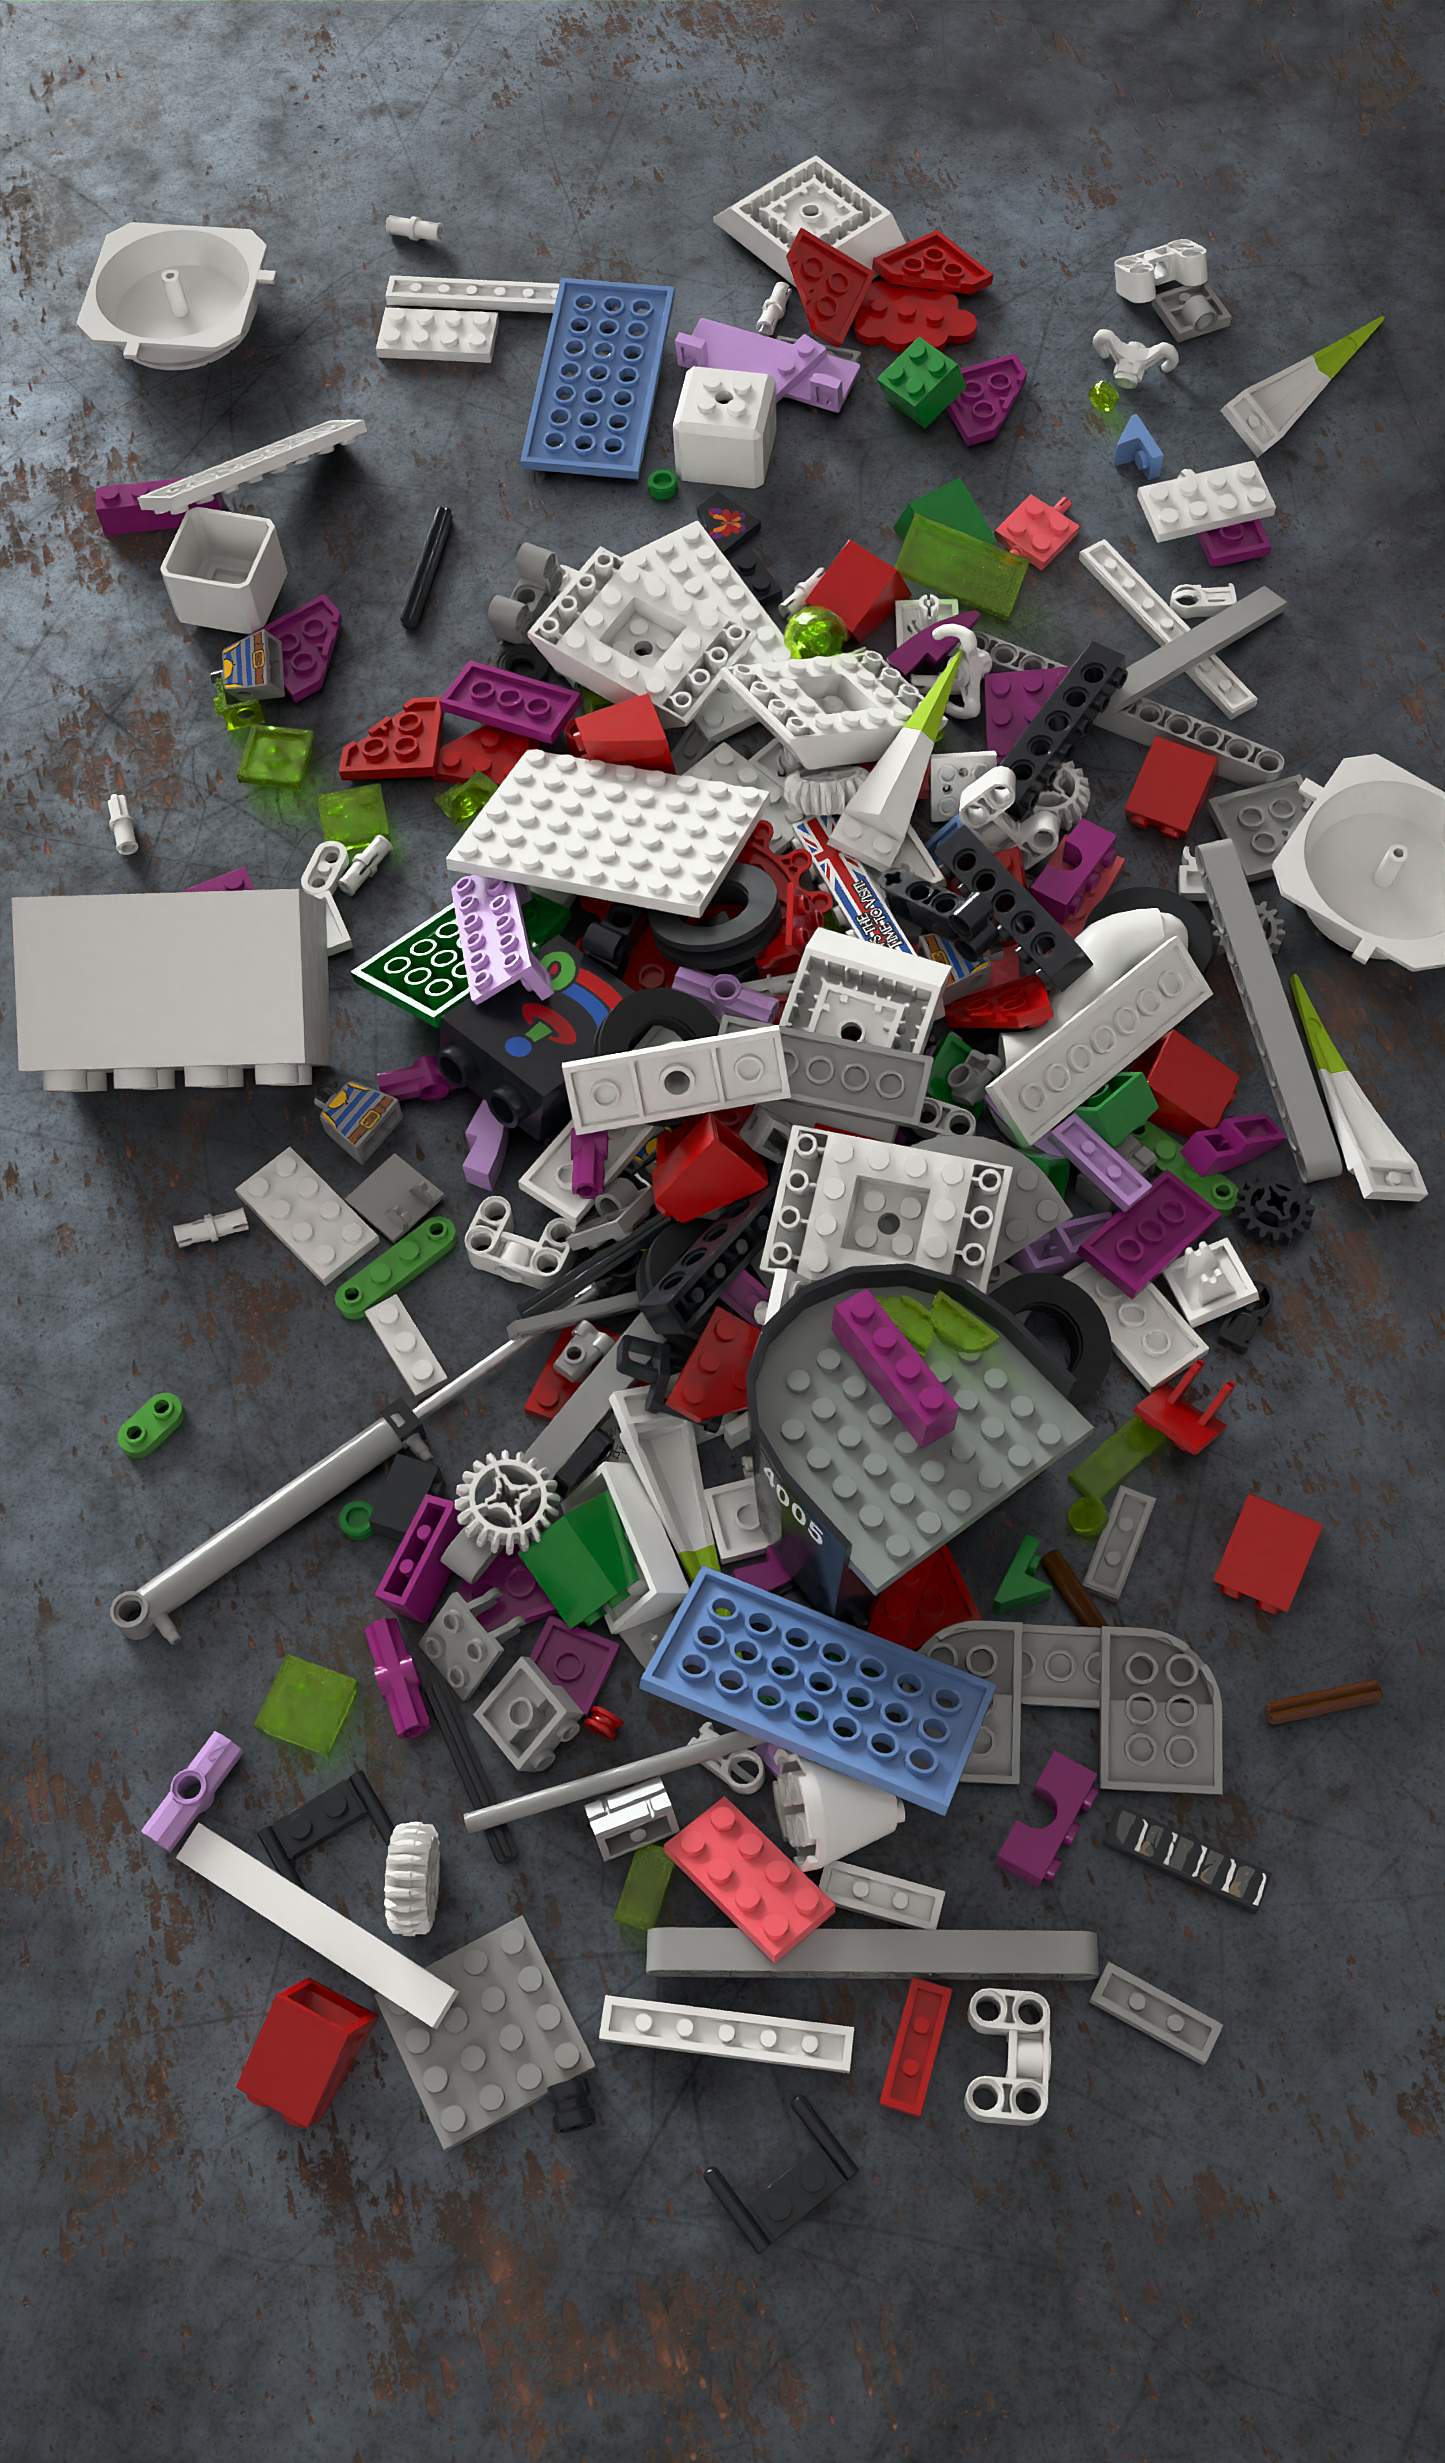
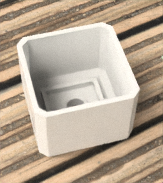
M695 366L687 371L673 423L676 475L682 481L753 489L764 484L777 430L776 381L769 374Z
M195 507L186 512L160 568L175 614L181 623L243 634H251L265 626L288 573L275 525L270 519L203 507Z

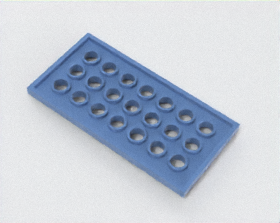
M561 278L521 455L522 469L639 479L675 299V287ZM583 304L591 305L587 309L580 308ZM612 306L620 308L616 311H608ZM639 309L649 310L643 314L636 313ZM579 326L586 327L583 331H575ZM606 329L615 330L613 333L610 334L603 333ZM635 331H641L644 333L640 336L632 335ZM573 349H580V350H582V351H581L580 353H578V354H571V353H570ZM602 351L610 352L608 356L604 357L597 355ZM630 354L639 355V357L635 359L627 358ZM568 372H576V373H577V374H576L575 376H573V377H566V376H564V375H566ZM597 374L606 375L603 379H594ZM628 376L635 378L633 381L630 382L622 381L625 377ZM566 394L572 396L568 400L559 399L562 397V395ZM592 397L601 398L600 401L595 403L588 402ZM623 399L630 401L626 405L617 404L620 400ZM558 418H566V419H567V421H565L564 423H555V422H554V421H556ZM588 420L596 421L592 426L583 425ZM615 423L625 424L624 427L619 429L612 427ZM553 441L562 442V444L557 447L549 446ZM585 443L592 445L590 448L585 450L578 448L581 446V444ZM612 446L621 448L617 452L607 451Z
M702 1565L641 1677L639 1688L946 1816L997 1685ZM725 1608L733 1615L722 1617L713 1610ZM754 1623H762L769 1628V1630L766 1632H759L754 1630L750 1625ZM703 1636H711L715 1638L718 1643L715 1645H706L703 1644L698 1638H701ZM790 1638H799L802 1641H804L806 1645L803 1647H795L789 1644L787 1640ZM747 1651L755 1659L750 1661L742 1660L735 1653ZM824 1654H838L843 1661L831 1662L825 1658ZM692 1664L700 1667L703 1672L700 1674H690L683 1667ZM783 1666L788 1668L792 1674L781 1676L775 1673L772 1668ZM872 1668L880 1676L876 1678L868 1677L862 1673L861 1669ZM732 1680L738 1683L741 1688L729 1690L724 1688L720 1682ZM822 1682L830 1690L824 1692L817 1691L811 1687L810 1683ZM899 1684H911L918 1692L907 1693L899 1687ZM763 1695L771 1696L777 1700L778 1704L773 1706L765 1705L759 1701L758 1697ZM859 1697L866 1702L867 1706L856 1707L848 1701V1698ZM940 1698L948 1699L955 1705V1708H944L936 1700ZM799 1711L810 1712L816 1720L810 1722L803 1721L797 1717L796 1713ZM890 1712L898 1713L905 1721L902 1723L892 1722L885 1714ZM846 1727L853 1732L854 1736H839L834 1731V1728ZM934 1728L943 1737L939 1739L931 1738L925 1734L924 1729ZM877 1742L884 1743L891 1748L892 1752L880 1753L873 1748L872 1744ZM915 1758L923 1759L931 1768L926 1770L918 1769L910 1760Z

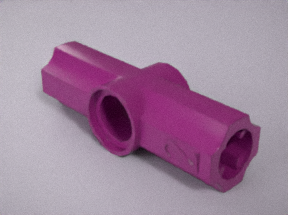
M437 1055L420 1057L414 1061L411 1067L377 1074L380 1092L398 1099V1101L419 1096L427 1101L438 1100L446 1096L450 1089L457 1087L451 1085L441 1074L436 1062Z
M575 1128L571 1129V1160H573L572 1194L578 1195L582 1199H595V1197L603 1195L605 1160H608V1130L576 1135Z
M383 1618L374 1621L369 1627L365 1628V1632L376 1667L373 1669L384 1701L388 1703L399 1739L417 1737L432 1727L419 1690L422 1688L416 1666L411 1654L408 1655L397 1619Z

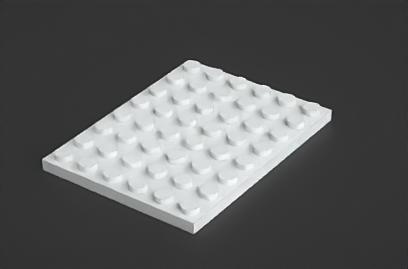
M527 749L447 856V870L700 918L771 803L770 791L758 790L754 787L730 785L721 781L701 780L692 776L667 774L658 770H644L630 765L622 766L604 763L601 760L589 761L571 755L547 753L538 749Z

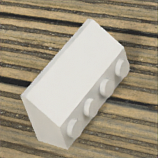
M603 1462L560 1505L564 1515L605 1491H608L612 1497L639 1580L627 1589L631 1595L613 1609L608 1604L603 1607L607 1613L604 1617L611 1634H618L621 1631L670 1613L684 1600L689 1587L660 1517L634 1465L629 1463Z

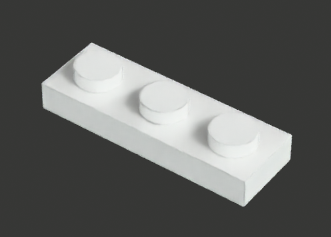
M397 1294L364 1311L417 1401L449 1384L448 1377Z
M835 1861L824 1867L819 1888L836 1904V1907L918 1930H936L945 1896V1891L840 1861Z

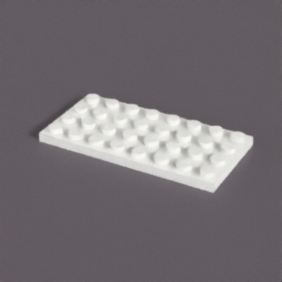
M698 520L621 557L758 633L757 639L737 664L753 665L761 664L765 661L801 660ZM641 648L644 655L651 653L649 649ZM724 680L691 720V722H695L697 730L699 728L702 732V737L705 741L715 740V743L759 722L736 698Z

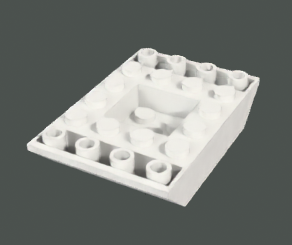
M814 156L797 165L713 217L714 223L795 287L796 284L786 255L801 227L874 271L872 269L873 258L906 244L892 213L818 156ZM875 272L876 274H875L874 278H876L877 276H879V274H878L877 272Z
M601 546L527 632L529 639L556 671L612 703L618 704L649 693L663 729L687 726L722 683L723 679L719 675L720 668L735 666L758 637L756 631ZM641 648L651 651L649 655L639 656L635 652Z
M866 651L860 654L843 653L839 656L831 657L816 656L811 659L801 660L789 659L782 662L765 661L761 664L753 665L737 664L733 667L720 668L719 675L736 698L807 770L879 761L924 699L916 687L910 685L901 676L899 671L893 669L879 653L874 651ZM944 715L938 732L947 724L948 719Z
M818 927L805 948L779 1026L842 1038L841 1033L846 1027L854 1026L862 1033L857 1042L923 1055L952 966ZM779 1100L755 1104V1107L761 1105L794 1125L814 1128L815 1123H819L891 1144L894 1143L899 1125Z
M793 1125L760 1270L775 1275L776 1268L789 1269L813 1281H818L851 1266L909 1263L965 1279L986 1294L1013 1167ZM893 1215L900 1220L899 1229L890 1235L882 1233L879 1228L881 1220L885 1216Z

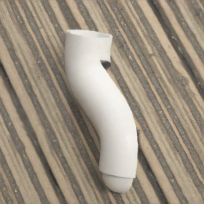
M1158 908L1112 914L1090 924L1074 941L1084 950L1094 965L1063 992L1053 983L1048 996L1054 1017L1048 1019L1047 1023L1028 1031L1000 1033L998 1057L1004 1062L1001 1071L1004 1073L1168 939L1179 936L1188 951V933L1182 921L1172 914L1161 913Z

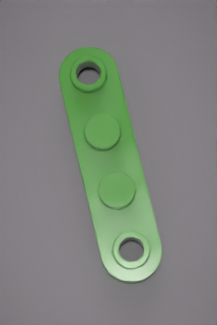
M1150 1121L1142 1127L1135 1129L1143 1134L1130 1133L1142 1146L1147 1147L1156 1155L1157 1163L1154 1172L1160 1176L1168 1169L1222 1213L1221 1217L1233 1213L1235 1203L1239 1201L1236 1198L1239 1189L1232 1181L1221 1173L1201 1177L1180 1153L1184 1146ZM1222 1191L1226 1193L1227 1196L1220 1197L1219 1195H1217L1216 1192Z
M441 1216L426 1220L341 1285L335 1294V1302L339 1312L348 1319H360L366 1316L364 1311L388 1299L455 1246L457 1234L454 1224L449 1219ZM435 1230H443V1232L439 1235L432 1234V1232ZM351 1294H358L355 1300L347 1299Z

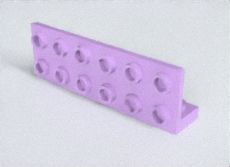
M705 318L699 320L692 335L679 332L675 339L679 366L689 369L695 366L752 373H763L793 345ZM827 354V357L784 397L839 413L860 372V364Z
M478 875L461 878L452 887L451 891L471 1000L478 1005L519 979L527 991L531 992L534 990L542 1001L553 995L550 974L530 951L521 906L532 899L529 885Z

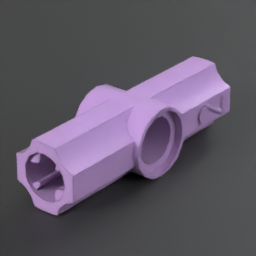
M680 966L675 974L671 988L690 995L704 1006L709 1007L713 1015L719 1019H722L723 1014L773 1024L779 1008L778 999L741 986L739 980L729 974L713 976L697 969Z
M214 1731L189 1767L180 1771L173 1778L169 1794L146 1823L141 1833L171 1853L196 1817L211 1807L215 1798V1791L244 1751L230 1739ZM201 1784V1790L196 1797L185 1799L186 1790L190 1786Z

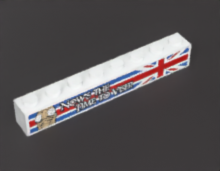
M813 815L793 824L792 829L795 839L791 840L793 850L805 849L810 852L812 865L807 874L811 881L817 879L820 884L817 886L818 891H825L831 895L833 900L832 915L839 927L845 926L847 930L845 935L917 956L860 861L827 845L836 826L833 817ZM941 999L935 1020L945 1016L943 999Z

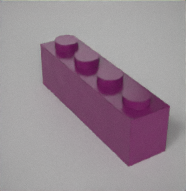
M185 478L96 487L95 510L104 535L179 528L187 511L173 515L170 511L155 514L154 510H141L137 498ZM221 492L213 494L214 500L203 504H196L194 502L189 504V510L195 507H203L224 511V500Z
M866 1288L834 1306L832 1332L921 1449L955 1430L960 1407L870 1291Z

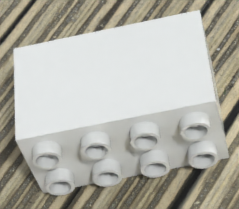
M300 889L12 898L19 1071L43 1073L44 1091H107L106 1073L114 1072V1089H175V1071L184 1070L185 1087H244L243 1069L255 1068L256 1085H312V1067L331 1066L325 901Z

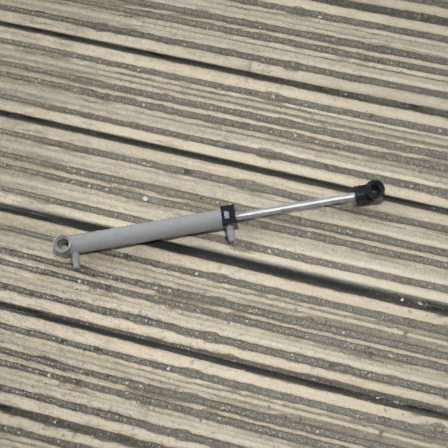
M637 1252L590 1283L551 1312L589 1303L596 1297L598 1300L617 1296L620 1293L636 1290V1271L640 1261L639 1253ZM621 1266L631 1267V1269L626 1272L617 1271V1269ZM545 1333L514 1341L510 1340L412 1410L401 1397L380 1411L382 1418L138 1590L118 1595L110 1607L112 1621L127 1638L133 1640L146 1638L157 1627L170 1644H177L181 1640V1636L168 1616L171 1612L402 1448L406 1453L412 1450L417 1458L430 1463L433 1460V1455L423 1441L427 1436L421 1421ZM141 1610V1614L136 1620L126 1621L132 1611Z

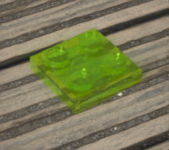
M252 724L236 774L239 783L301 789L316 739L314 731Z
M380 783L317 795L325 842L337 841L342 843L346 850L369 846L377 835L385 837L389 842L391 841Z
M287 1654L258 1714L254 1727L259 1731L327 1756L360 1684L357 1679Z

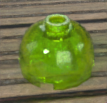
M807 606L798 610L789 619L783 637L785 647L790 650L791 657L801 660L811 659L816 656L831 657L836 654H842L843 652L840 648L843 640L847 642L848 631L842 617L823 606Z

